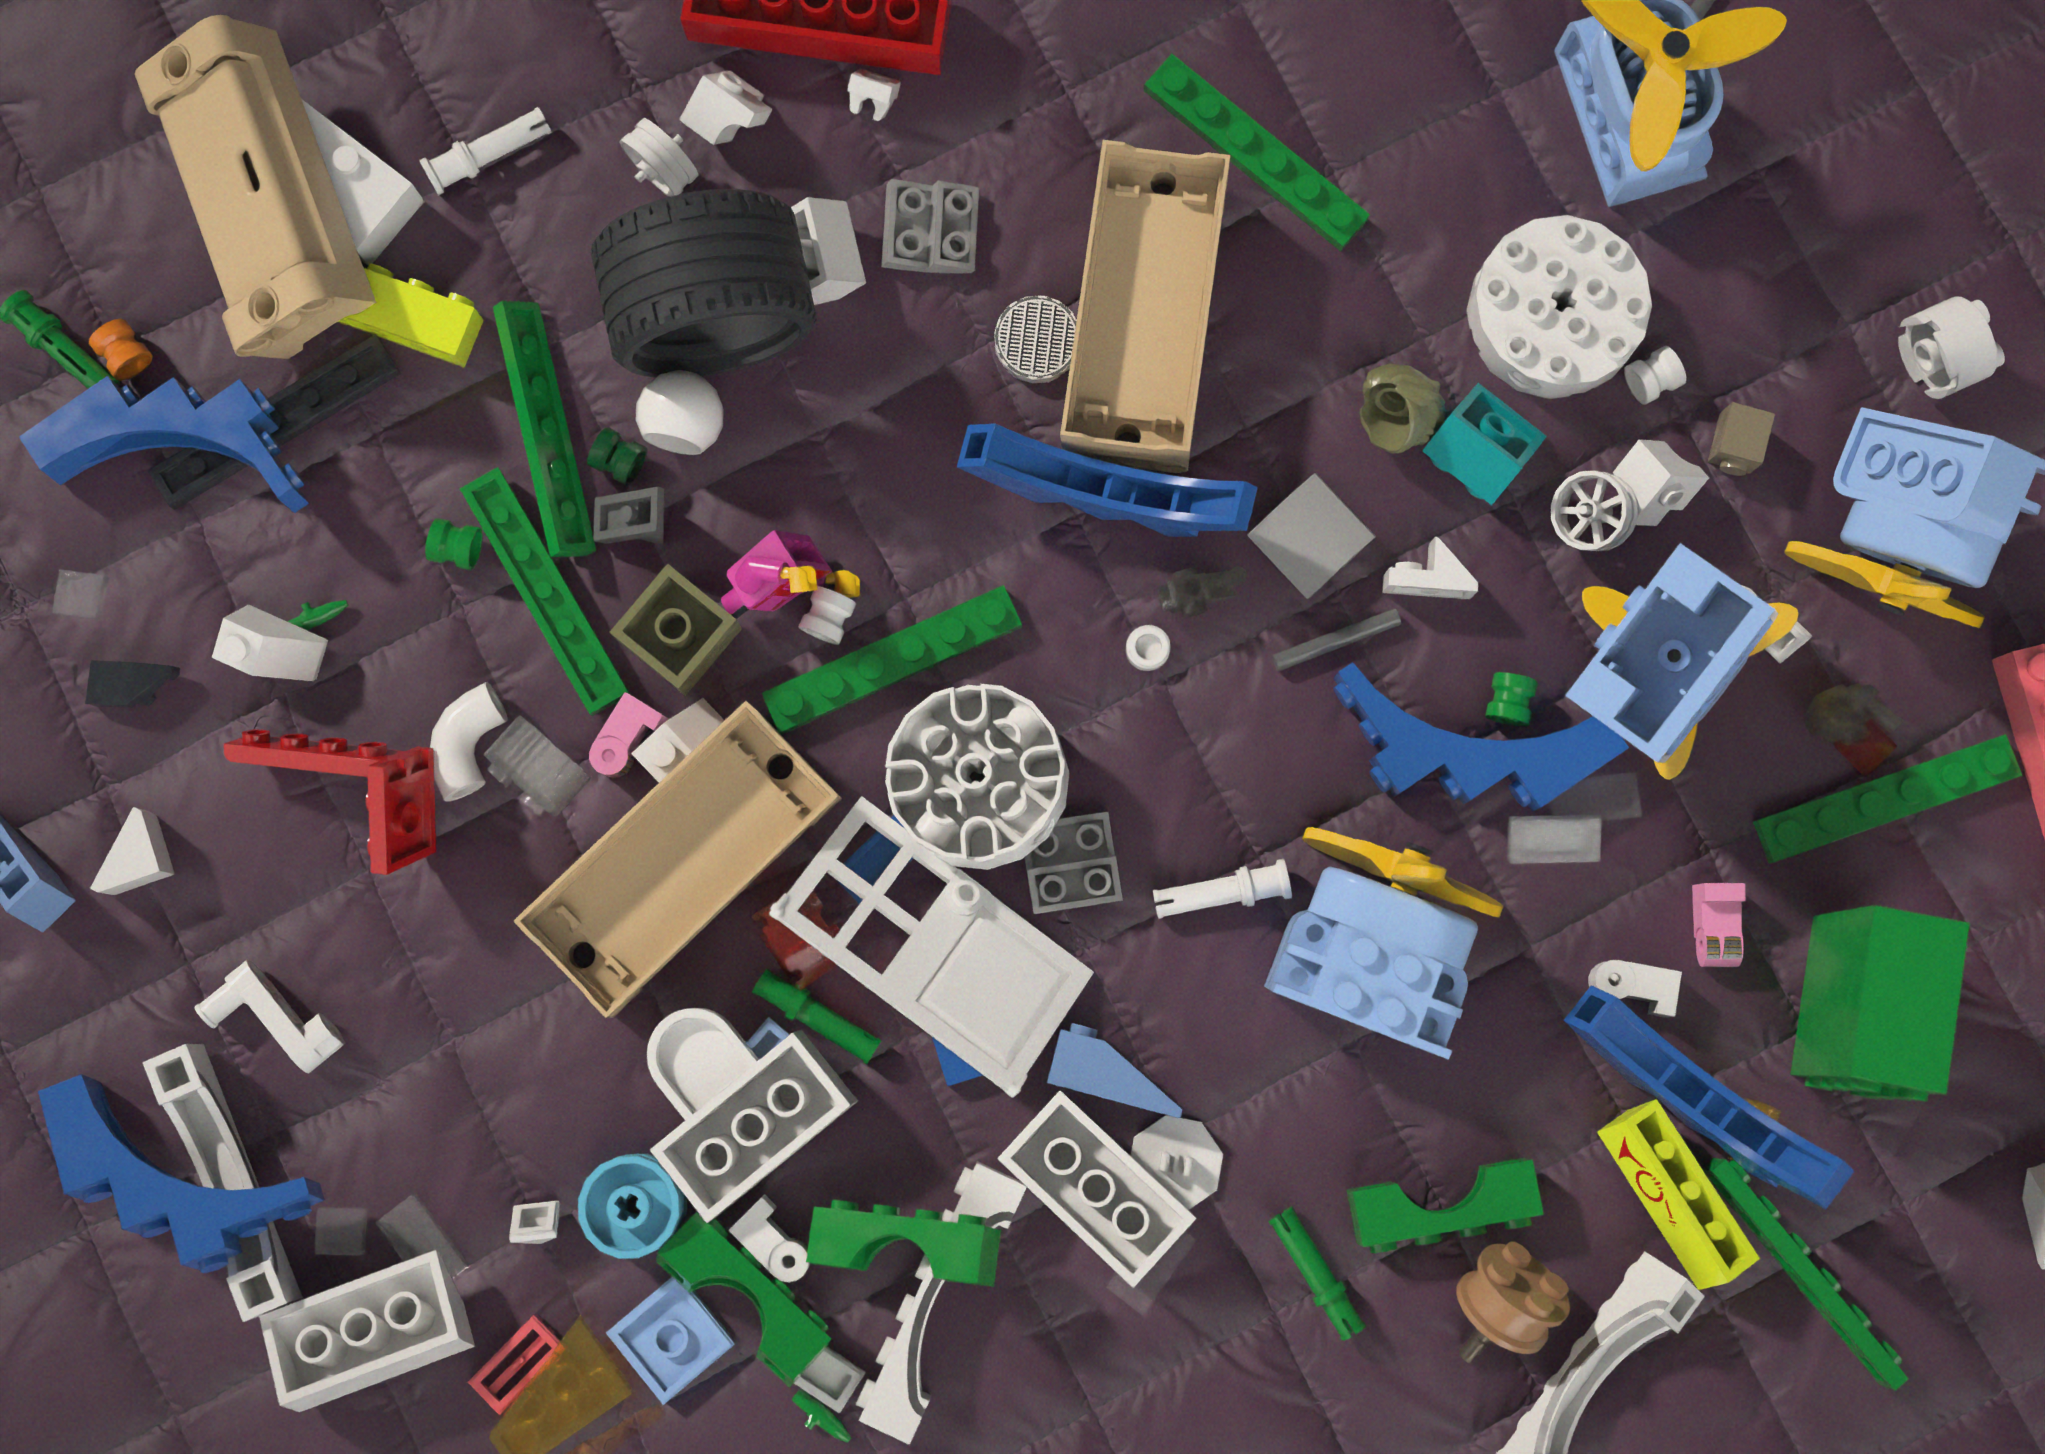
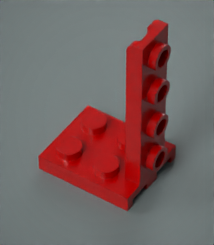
M263 729L243 731L242 738L224 743V755L230 762L367 777L368 793L366 796V808L369 812L370 834L367 850L370 855L371 873L388 875L436 853L433 748L417 746L407 751L387 749V744L383 742H365L359 744V746L348 745L345 738H325L317 742L309 741L307 734L300 733L285 734L280 736V738L270 737V731Z

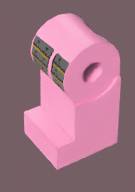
M625 692L591 746L589 761L592 767L597 772L611 778L627 774L634 763V756L631 753L638 747L648 729L651 728L656 731L669 719Z
M1703 883L1692 885L1694 938H1696V955L1699 965L1701 967H1739L1742 962L1744 949L1742 902L1745 901V883Z

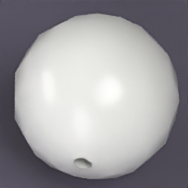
M676 370L660 374L643 389L636 403V422L643 439L651 445L670 452L687 455L701 454L716 442L723 427L724 409L717 390L705 378L692 372Z

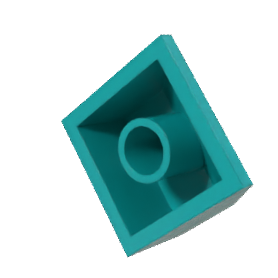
M1477 383L1422 451L1430 457L1432 463L1437 468L1451 473L1465 484L1470 494L1476 498L1484 499L1492 505L1547 436L1485 387Z

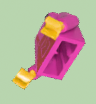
M773 530L727 570V577L734 588L721 597V602L726 611L737 619L748 610L773 612L802 592L817 590V586L828 588L829 584H835V592L848 598L859 597L860 579L855 574L846 570L832 573L829 565L809 535Z

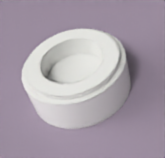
M1153 625L1138 627L1130 634L1126 643L1128 660L1134 667L1143 671H1153L1160 668L1167 661L1171 649L1167 634L1162 629Z

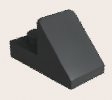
M653 487L595 498L593 541L609 544L640 539L663 544L664 488Z

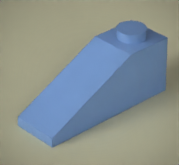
M0 815V904L7 913L43 933L76 900L57 873Z
M1071 1023L1070 1031L1060 1030L1047 1083L1172 1117H1181L1182 1109L1106 1041L1096 1039L1098 1030Z

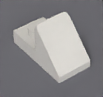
M1434 537L1429 544L1427 570H1422V564L1398 562L1395 564V568L1390 567L1383 575L1382 593L1470 599L1478 592V582L1438 537Z

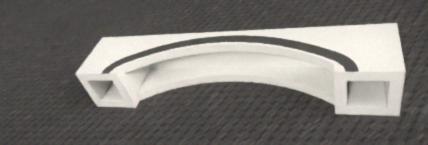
M184 1044L142 1062L158 1104L164 1107L176 1127L193 1161L203 1187L226 1190L260 1188L204 1044ZM273 1221L267 1223L268 1229L258 1235L247 1238L239 1237L243 1253L228 1258L229 1264L227 1269L229 1277L226 1279L243 1322L302 1298Z
M977 1161L974 1170L967 1167L964 1168L954 1190L955 1193L961 1195V1198L954 1212L945 1209L942 1221L958 1223L959 1214L986 1217L985 1226L996 1228L1000 1225L1008 1229L1027 1186L1021 1181ZM924 1255L915 1274V1277L923 1280L915 1297L906 1294L895 1318L903 1323L895 1340L887 1336L876 1359L877 1363L883 1365L876 1383L867 1379L856 1403L857 1406L864 1409L859 1421L909 1445L931 1396L922 1391L920 1376L921 1347L928 1315L945 1281L933 1278L931 1266L926 1255Z
M1644 1252L1640 1259L1628 1268L1622 1284L1612 1298L1604 1302L1600 1307L1594 1323L1586 1334L1574 1343L1571 1355L1558 1373L1550 1377L1544 1387L1543 1394L1533 1408L1521 1417L1515 1433L1505 1447L1496 1454H1567L1580 1416L1607 1375L1632 1351L1653 1337L1670 1329L1679 1333L1704 1298V1295L1688 1279L1647 1252Z

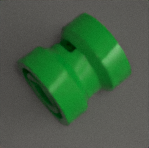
M434 519L426 540V559L440 564L447 560L454 562L458 568L473 570L482 548V529L472 525H466L462 528L456 527L450 520Z
M1494 673L1491 685L1495 692L1493 701L1487 704L1485 717L1505 725L1529 726L1532 715L1529 709V702L1536 695L1537 680L1513 673Z

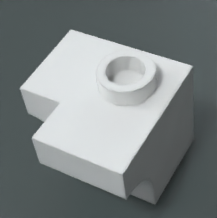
M723 71L702 76L679 120L715 145L732 141L741 125L750 128L765 124L772 109L762 102L764 97L762 93L732 71Z
M1638 440L1613 471L1615 476L1621 477L1632 488L1638 501V519L1635 525L1657 526L1669 510H1683L1709 479L1699 466L1693 465L1679 457L1665 441Z

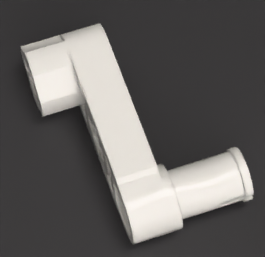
M248 959L225 977L226 983L195 1006V1010L200 1018L208 1026L215 1028L219 1022L243 1003L248 1004L288 1056L306 1073H310L345 1044L342 1034L337 1027L321 1013L304 1024L271 981Z

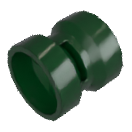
M605 427L597 436L589 451L587 465L599 472L606 470L612 473L616 481L628 486L639 474L645 462L648 449L636 441L628 443L622 439L619 432L610 427Z

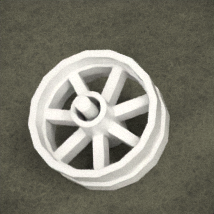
M643 118L635 126V130L631 134H626L619 141L622 149L640 171L635 176L637 181L641 183L646 178L669 197L680 195L684 191L683 188L699 176L693 163L679 147L684 141L682 137L677 134L672 139L646 118Z
M1581 471L1566 478L1556 490L1551 503V522L1557 535L1567 545L1580 550L1606 551L1621 545L1633 532L1638 519V501L1632 488L1621 477L1607 472ZM1590 479H1598L1593 498L1591 499L1582 483ZM1610 482L1617 489L1619 495L1603 501L1607 483ZM1575 491L1581 501L1576 507H1568L1570 498ZM1622 503V517L1618 520L1612 516V507ZM1567 514H1576L1580 519L1573 530H1571L1568 523ZM1607 522L1617 529L1604 541L1601 523ZM1590 523L1594 544H1587L1578 539Z

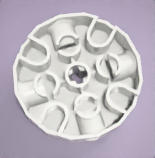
M1563 215L1533 219L1502 238L1474 278L1467 306L1469 328L1472 329L1473 340L1480 350L1479 355L1489 371L1517 391L1547 399L1570 397L1572 394L1585 393L1612 379L1644 339L1652 301L1647 272L1627 242L1600 223ZM1557 304L1562 306L1563 312L1555 309Z
M980 684V686L966 685L956 689L951 687L931 694L905 715L888 745L885 783L893 814L916 843L932 852L931 854L952 866L988 870L1021 860L1050 836L1066 807L1069 770L1060 739L1054 727L1032 701L1003 686ZM975 771L978 774L984 773L986 777L981 782L976 780L972 782L969 776Z

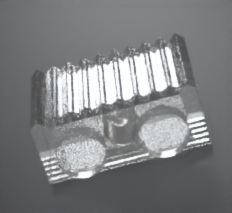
M521 715L511 723L483 754L492 763L487 770L506 787L512 781L525 792L520 800L539 816L546 811L552 816L557 817L592 778Z

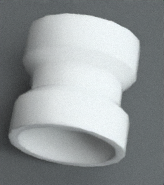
M1663 346L1654 351L1650 359L1646 361L1636 360L1624 369L1625 378L1632 394L1640 403L1645 405L1656 400L1660 396V392L1666 389L1673 391L1686 383V373L1682 362L1677 354L1668 346Z
M817 586V590L813 591L810 598L813 604L811 610L803 615L798 627L818 639L839 645L844 634L842 625L845 618L852 615L856 602L840 593Z

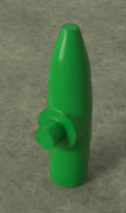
M342 600L312 608L310 603L307 602L301 605L303 612L287 622L308 631L336 617L349 604L347 600Z
M800 1388L792 1397V1401L809 1417L804 1424L810 1430L815 1425H818L833 1437L848 1443L851 1436L842 1422L824 1404Z

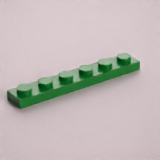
M1171 54L1144 84L1143 91L1220 154L1230 155V162L1340 252L1368 221L1370 214L1175 55Z
M501 301L493 307L550 557L587 556L595 552L596 547L593 541L594 538L539 302Z
M499 467L461 487V493L588 713L593 717L619 702L625 692L630 694Z
M1002 585L761 694L779 734L782 735L1022 628V623L1005 586Z
M2004 734L1754 821L1753 824L1770 864L2023 775L2008 737Z
M1714 1157L1702 1166V1170L1713 1186L1876 1382L1894 1391L1903 1385L1909 1378L1899 1368V1365L1903 1363L1900 1356L1885 1341L1879 1343L1868 1330L1872 1327V1323L1858 1307L1853 1304L1848 1306L1839 1296L1838 1292L1842 1288L1837 1280L1824 1268L1818 1270L1809 1260L1808 1256L1811 1254V1250L1806 1243L1794 1232L1788 1234L1777 1220L1781 1218V1214L1766 1197L1761 1196L1758 1198L1747 1184L1751 1182V1179L1746 1171L1734 1160L1728 1162L1726 1159Z

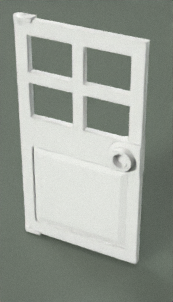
M861 796L787 894L784 893L780 900L772 905L769 915L780 921L1013 1098L1020 1092L1021 1086L1028 1077L1026 1074L1094 972L1003 904L991 892L962 870L934 856L930 850L916 843L906 829ZM864 822L901 848L873 886L837 860L838 856ZM911 857L947 883L920 922L884 895ZM826 872L863 899L834 939L798 912V909ZM874 908L910 935L882 975L845 948Z

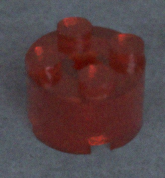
M812 891L798 909V912L834 939L840 929L835 923L830 927L826 925L820 916L821 910L824 907L816 893ZM782 894L750 915V919L753 925L762 921L765 926L762 928L764 933L759 936L786 976L789 977L794 973L797 974L800 980L794 986L797 990L802 991L838 965L780 921L769 915L772 905L780 900L783 896Z

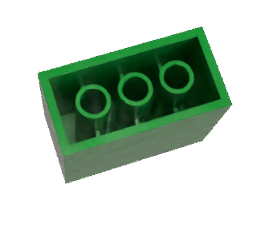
M1876 905L1813 916L1790 1075L1804 1077V1086L1828 1091L1839 1090L1848 1092L1850 1090V1095L1870 1099H1899L1910 1101L1911 1099L1928 1102L1929 1094H1947L1970 923Z

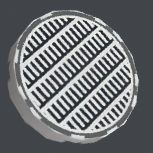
M1043 295L1024 297L1010 304L999 317L994 332L996 354L1003 366L1015 378L1029 383L1051 382L1059 378V375L1065 373L1067 369H1070L1077 320L1072 311L1059 300Z

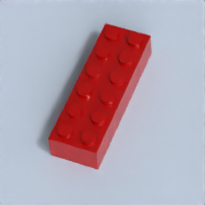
M683 0L680 20L688 41L941 75L952 0Z

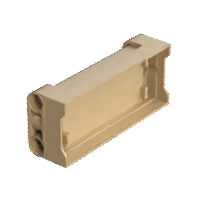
M226 15L210 16L196 23L135 70V77L147 110L151 114L158 115L162 122L229 308L223 313L222 319L237 356L289 359L303 350L305 342L345 316L360 313L376 303L276 30L235 20Z
M1102 141L1060 432L1063 450L1125 467L1182 473L1188 470L1228 182L1230 155L1209 152L1192 155L1135 148L1125 142ZM1158 184H1167L1174 191L1169 195L1155 194L1152 189ZM1130 432L1135 434L1140 442L1133 443L1117 441L1116 439L1119 435Z
M745 701L526 908L514 922L573 981L605 1018H614L643 990L642 987L796 839L810 826L813 827L842 798L753 706ZM779 756L788 757L793 762L792 773L789 777L782 780L774 779L769 774L771 761ZM583 942L589 943L595 950V960L587 968L579 967L573 957L575 948Z

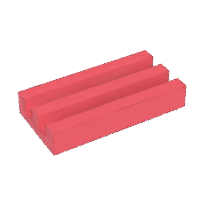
M537 1313L468 1381L474 1390L499 1415L568 1347L563 1340H559L550 1326L547 1327L542 1322L543 1319ZM535 1330L540 1336L487 1387L482 1381ZM547 1342L552 1349L500 1400L495 1394Z

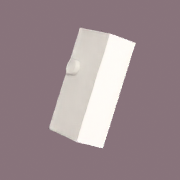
M302 100L360 260L368 266L378 258L424 203V200L410 181Z
M1061 1091L1052 1098L997 1158L1133 1288L1196 1219Z

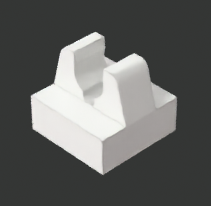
M865 69L855 71L851 74L847 89L850 92V111L855 114L861 112L863 101L870 98L873 99L872 102L875 105L873 120H881L887 114L893 101L897 99L901 81Z

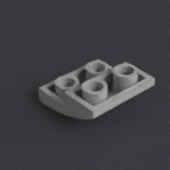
M891 179L886 187L882 267L932 273L974 272L979 187L939 180L932 186Z
M1314 473L1247 535L1307 599L1312 597L1342 567H1345L1376 537L1317 473Z
M1108 811L1059 819L1050 836L1025 856L1034 914L1123 900Z

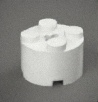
M1955 296L1909 316L1901 322L1900 327L1906 326V334L1898 337V345L1903 363L1915 383L1923 380L1931 388L1924 391L1928 396L1935 399L1944 398L1990 377L1997 367L2004 364V352L1994 340L1988 325L1990 321L1989 311L1982 301L1975 300L1970 302L1963 297Z

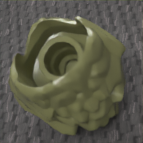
M1387 364L1369 371L1366 380L1363 382L1364 405L1359 410L1361 424L1369 435L1371 443L1386 452L1399 454L1409 450L1412 446L1424 445L1430 441L1440 426L1443 425L1446 413L1444 407L1445 400L1439 393L1440 382L1429 379L1409 365Z

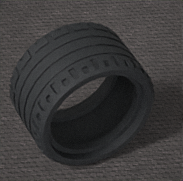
M716 189L690 192L656 200L632 209L610 222L593 242L591 256L614 361L628 371L646 377L656 378L660 374L676 370L707 376L765 362L793 349L805 340L816 324L817 315L807 276L808 273L796 218L792 208L779 199L763 192L742 189Z

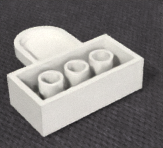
M688 1008L674 1012L664 1018L653 1031L648 1043L647 1063L650 1073L659 1088L685 1119L681 1125L651 1148L650 1151L706 1223L719 1216L858 1102L802 1030L791 1033L759 1060L731 1023L722 1015L709 1009Z

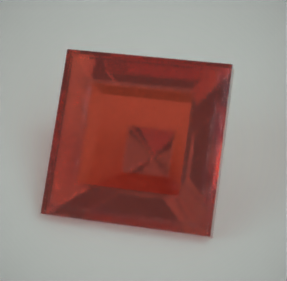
M1866 714L1833 745L1864 777H1867L1897 747Z

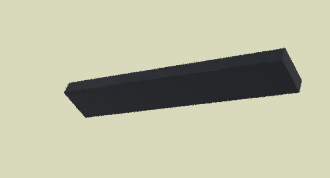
M376 334L268 398L275 407V410L269 414L279 427L271 435L279 446L284 445L401 374ZM189 447L184 448L149 469L148 472L169 507L176 510L248 465L217 452Z

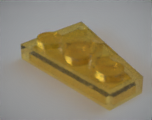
M581 1314L491 1430L489 1439L500 1454H546L632 1394V1387Z

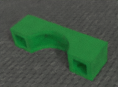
M1527 1158L1480 1165L1475 1184L1469 1194L1458 1204L1443 1210H1426L1418 1207L1406 1197L1397 1183L1391 1181L1346 1189L1356 1243L1362 1247L1369 1246L1370 1253L1398 1249L1396 1241L1414 1238L1415 1245L1437 1243L1442 1241L1441 1233L1459 1230L1460 1237L1481 1235L1487 1233L1486 1225L1504 1222L1505 1229L1526 1227L1532 1225L1531 1217L1544 1215L1534 1163L1532 1159Z
M832 1200L831 1208L814 1207L806 1263L867 1271L874 1257L885 1246L898 1240L910 1239L927 1256L933 1278L994 1287L1001 1230L985 1226L986 1217L959 1214L958 1223L942 1221V1212L916 1209L915 1218L900 1216L901 1208L885 1205H874L873 1213L859 1212V1203Z
M696 1212L657 1252L656 1262L688 1293L706 1286L722 1285L734 1288L747 1296L755 1305L762 1323V1338L756 1357L790 1388L827 1348L831 1341V1338L826 1334L829 1330L828 1326L814 1312L810 1310L806 1314L802 1312L792 1302L795 1296L784 1283L778 1279H775L773 1282L768 1280L759 1271L762 1267L761 1263L747 1249L743 1247L739 1251L735 1249L725 1239L728 1233L717 1220L713 1219L706 1223Z

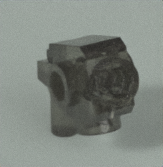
M1239 566L1231 570L1205 574V572L1199 573L1198 568H1189L1172 574L1173 580L1167 581L1166 585L1157 587L1162 612L1170 611V613L1181 612L1183 618L1208 612L1207 605L1237 596L1236 587L1247 580V572Z
M1858 683L1848 687L1840 684L1816 694L1804 715L1806 728L1812 735H1821L1825 741L1830 743L1841 740L1845 746L1854 744L1867 734L1868 729L1864 724L1871 718L1891 734L1902 725L1904 720L1876 699L1880 693L1871 685L1861 686Z

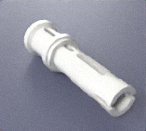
M537 107L533 111L466 145L463 141L460 143L457 141L452 144L451 150L431 160L423 158L419 161L435 191L440 195L444 193V187L466 176L470 179L476 177V174L480 172L479 167L545 134L551 133V130L545 122L539 107Z
M1279 859L1276 861V865L1253 870L1243 866L1239 867V870H1235L1236 875L1162 890H1153L1155 903L1168 900L1174 901L1173 903L1156 906L1158 919L1164 916L1241 901L1242 905L1250 907L1254 906L1255 901L1275 896H1283L1284 899L1292 898L1284 859Z

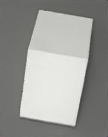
M132 808L90 889L99 893L117 895L175 875L157 815L139 808Z

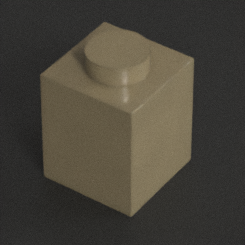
M1735 402L1729 404L1719 415L1708 462L1720 465L1719 469L1727 474L1743 476L1746 473L1750 474L1763 464L1775 414Z

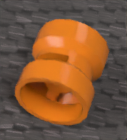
M115 319L105 323L89 338L90 346L99 357H105L107 369L115 380L119 381L130 379L141 373L149 366L153 357L143 343L136 342L134 339L135 332L125 319Z

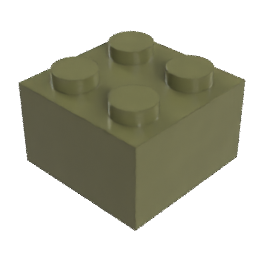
M667 564L609 633L686 696L742 628L733 616Z

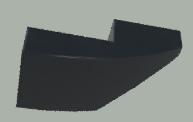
M91 660L85 704L96 707L133 708L136 704L150 706L157 699L154 693L167 679L175 680L180 675V668L149 663Z

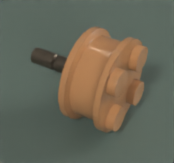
M1509 1242L1507 1245H1489L1478 1257V1269L1466 1273L1458 1282L1456 1290L1463 1312L1477 1328L1459 1350L1461 1358L1468 1363H1471L1476 1355H1480L1491 1341L1516 1353L1533 1354L1538 1352L1547 1342L1548 1328L1560 1325L1567 1318L1570 1311L1567 1296L1569 1288L1566 1282L1531 1256L1526 1248L1516 1242Z

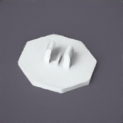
M1165 1115L1134 1136L1131 1157L1187 1210L1217 1191L1223 1153L1202 1122Z

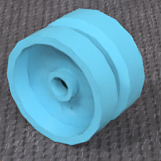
M626 1154L599 1165L585 1180L578 1198V1219L586 1238L599 1251L619 1259L640 1258L663 1247L681 1228L687 1213V1197L656 1157L650 1154ZM633 1196L638 1198L636 1207L641 1212L633 1213L629 1210V1198Z

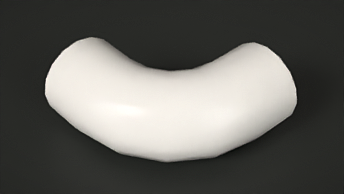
M488 682L464 693L446 707L432 730L430 748H433L434 779L444 801H453L465 797L480 789L486 783L476 763L474 755L475 745L479 738L487 731L508 721L506 711L498 695Z

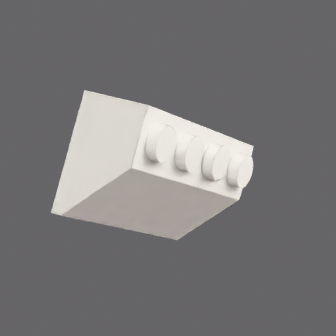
M437 1250L259 1316L279 1404L298 1412L475 1347L464 1303Z

